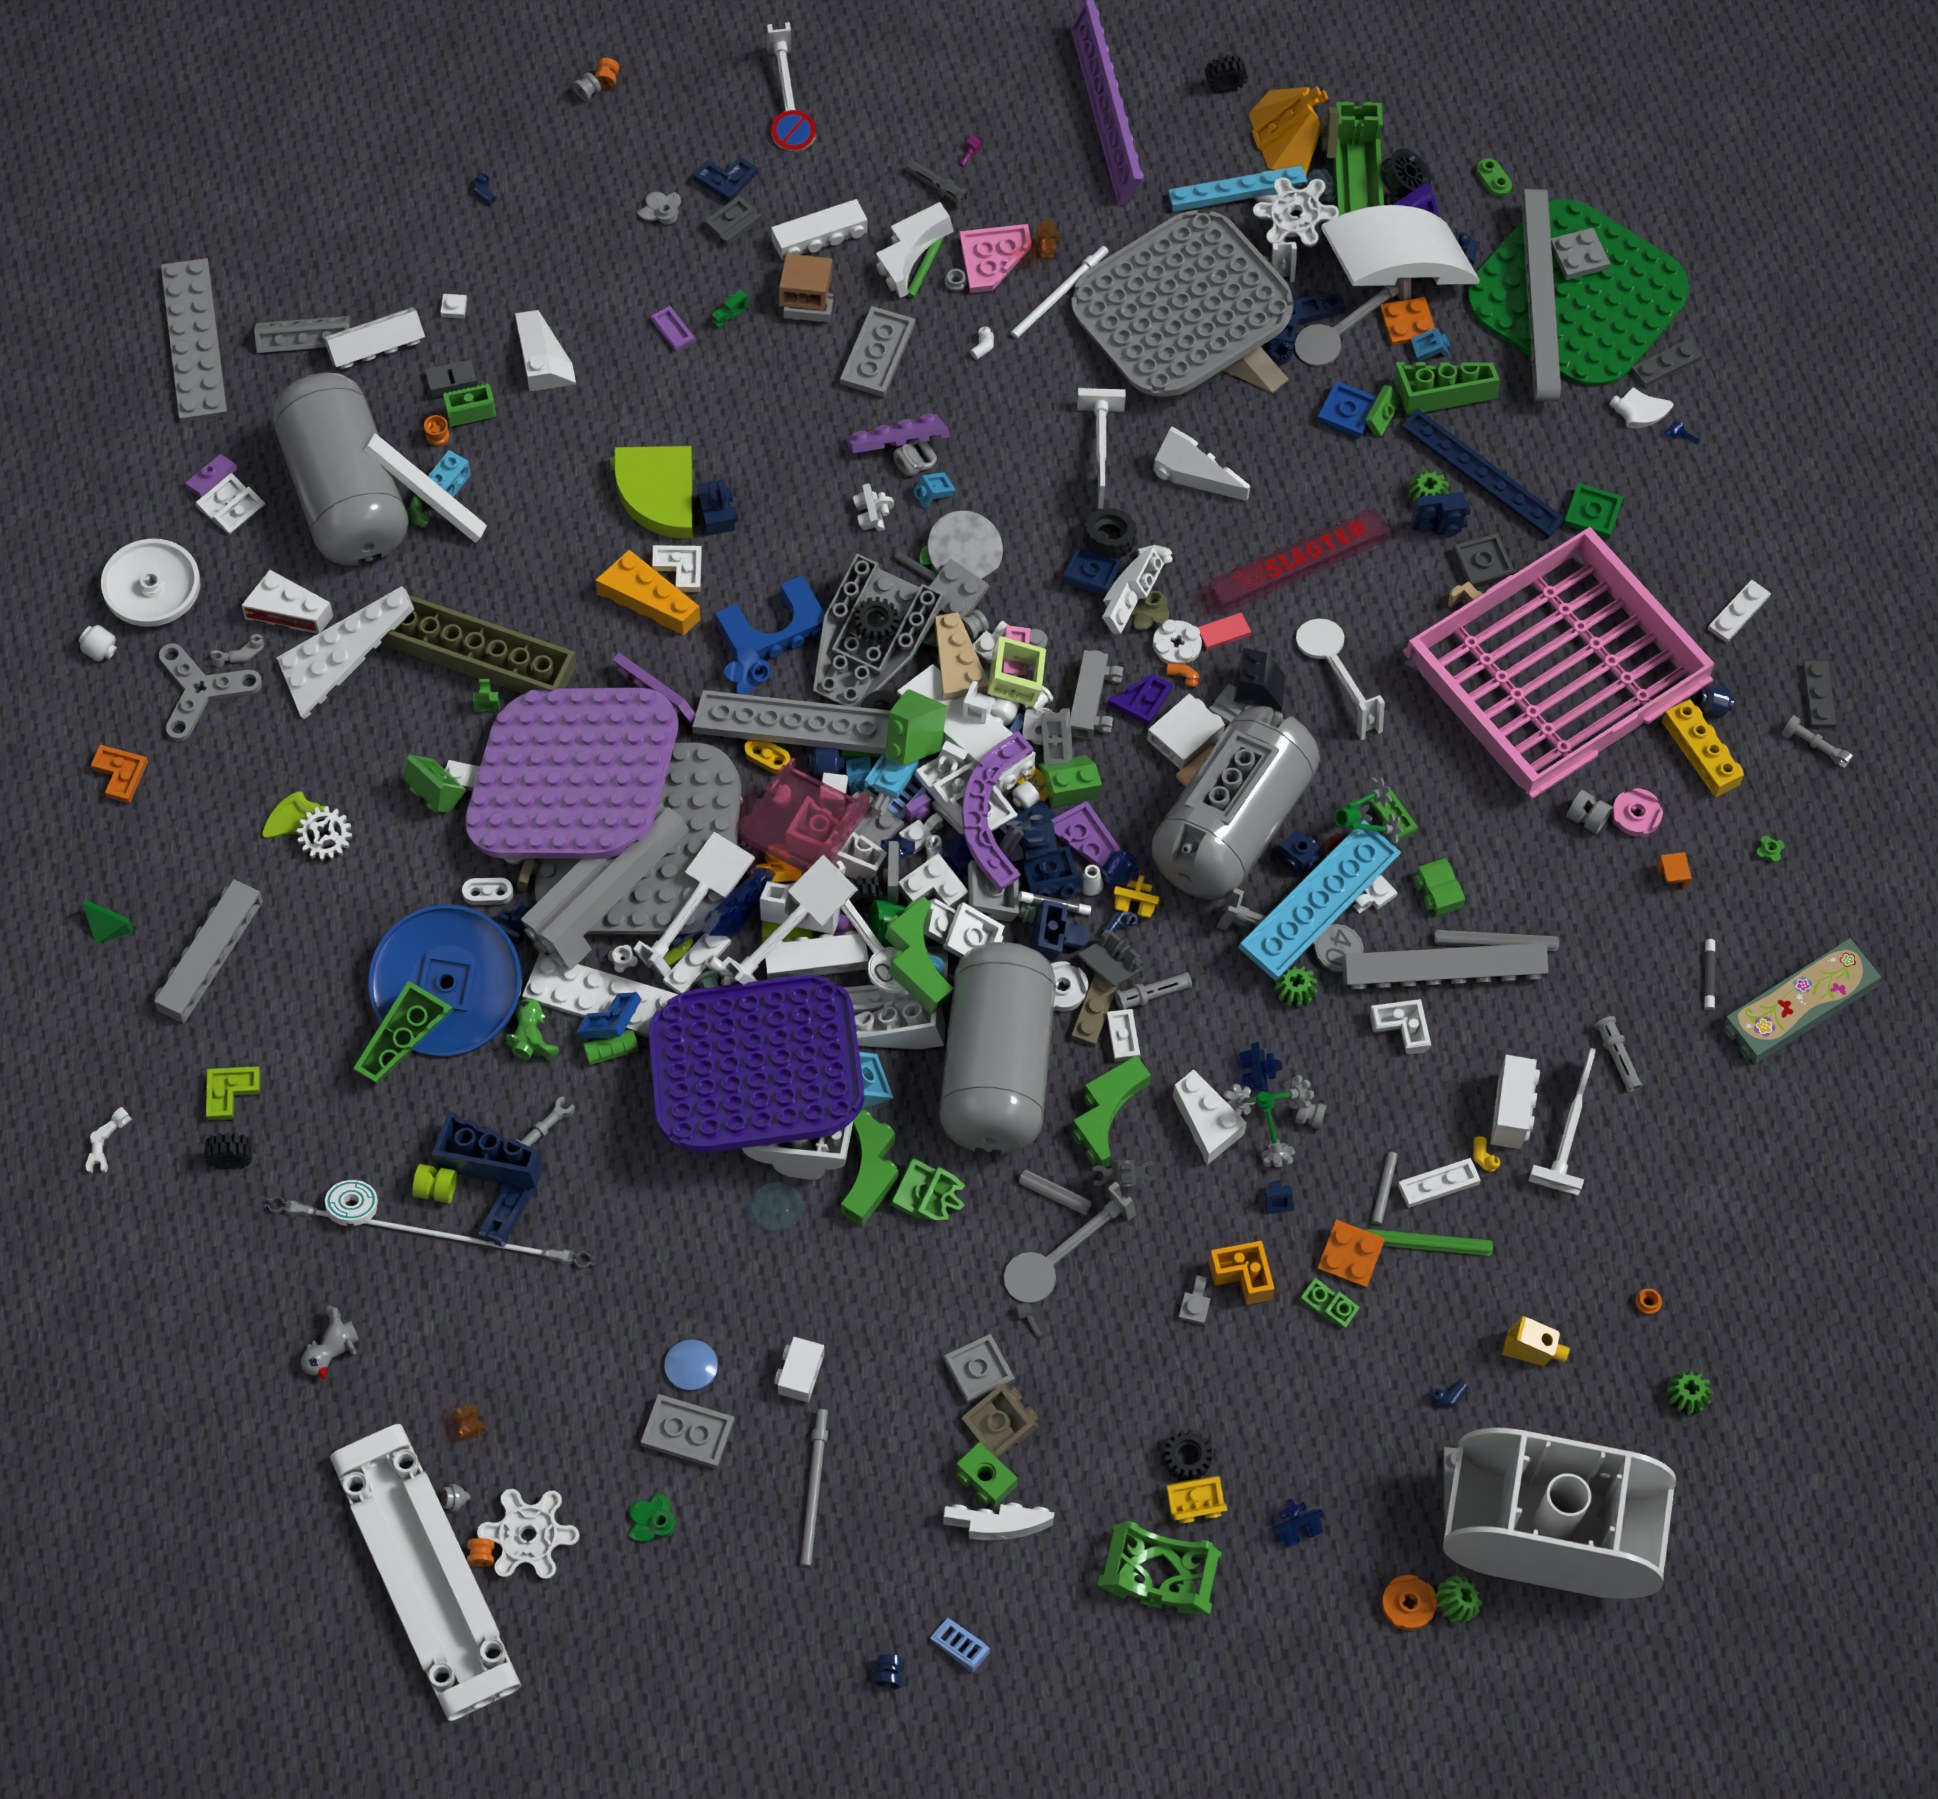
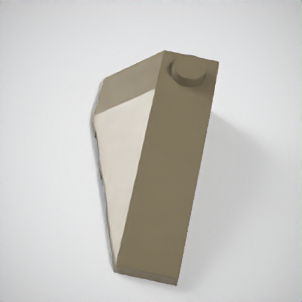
M1258 347L1222 370L1232 377L1234 375L1247 381L1248 384L1271 394L1289 381L1287 376L1261 347Z

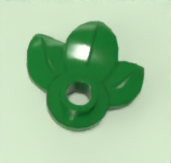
M656 1493L651 1502L637 1501L629 1506L630 1516L636 1522L628 1533L632 1540L648 1542L655 1536L667 1537L674 1532L676 1518L671 1512V1502L665 1495ZM666 1519L663 1525H658L661 1520Z

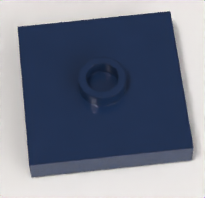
M1076 547L1063 575L1062 583L1106 596L1113 586L1122 560L1101 558L1096 554H1092L1090 550Z

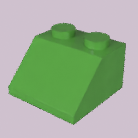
M411 754L408 756L404 780L411 786L409 788L410 791L418 797H423L427 801L426 805L436 813L439 811L449 813L466 792V789L434 759Z
M1087 755L1072 757L1067 764L1039 763L1038 766L1043 775L1051 808L1099 798L1102 787L1096 764Z

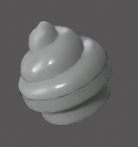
M450 1484L448 1487L442 1488L441 1504L444 1509H449V1511H458L470 1499V1495L456 1484Z

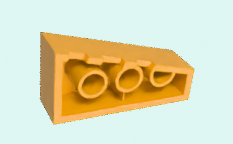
M630 550L595 580L598 595L604 598L607 597L623 607L626 606L636 611V613L644 617L647 616L682 635L686 634L700 621L699 605Z

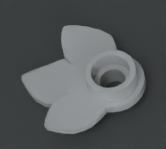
M651 192L646 196L647 206L637 211L638 216L646 221L658 219L662 224H672L678 218V206L681 204V198L675 192L667 196L661 192Z

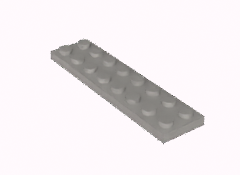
M208 258L161 264L180 422L228 416Z
M703 690L692 728L693 733L885 754L890 711Z

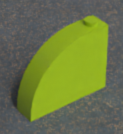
M691 446L615 447V457H610L611 471H615L618 495L630 516L643 527L657 534L678 539H693Z

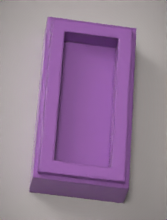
M671 306L650 316L651 321L675 352L695 342V337Z

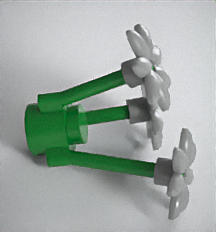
M1371 778L1374 786L1369 787L1371 794L1361 799L1357 798L1354 802L1346 803V807L1337 809L1334 815L1335 822L1340 828L1349 827L1351 830L1383 832L1382 836L1387 837L1390 843L1393 841L1397 844V834L1402 833V829L1398 827L1400 817L1394 818V815L1390 813L1389 821H1383V826L1360 824L1363 820H1372V817L1365 814L1370 809V805L1362 806L1363 803L1374 799L1375 803L1380 801L1385 808L1387 802H1392L1391 796L1387 794L1391 790L1390 787H1384L1382 778H1379L1378 781L1375 778Z

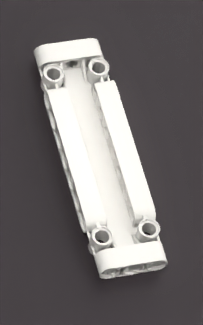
M401 1424L389 1426L332 1453L330 1460L351 1504L352 1513L418 1660L428 1675L447 1720H456L517 1691L521 1687V1683L501 1642L498 1628L426 1472H423L403 1426ZM405 1461L413 1462L412 1467L409 1469L400 1468L401 1464ZM354 1484L363 1485V1488L358 1492L350 1491ZM496 1649L500 1651V1655L495 1659L486 1657L490 1650ZM441 1673L450 1675L449 1679L444 1683L435 1681L436 1677Z

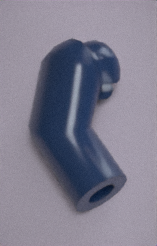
M1461 232L1456 236V240L1470 264L1473 265L1478 248L1477 243L1467 233Z

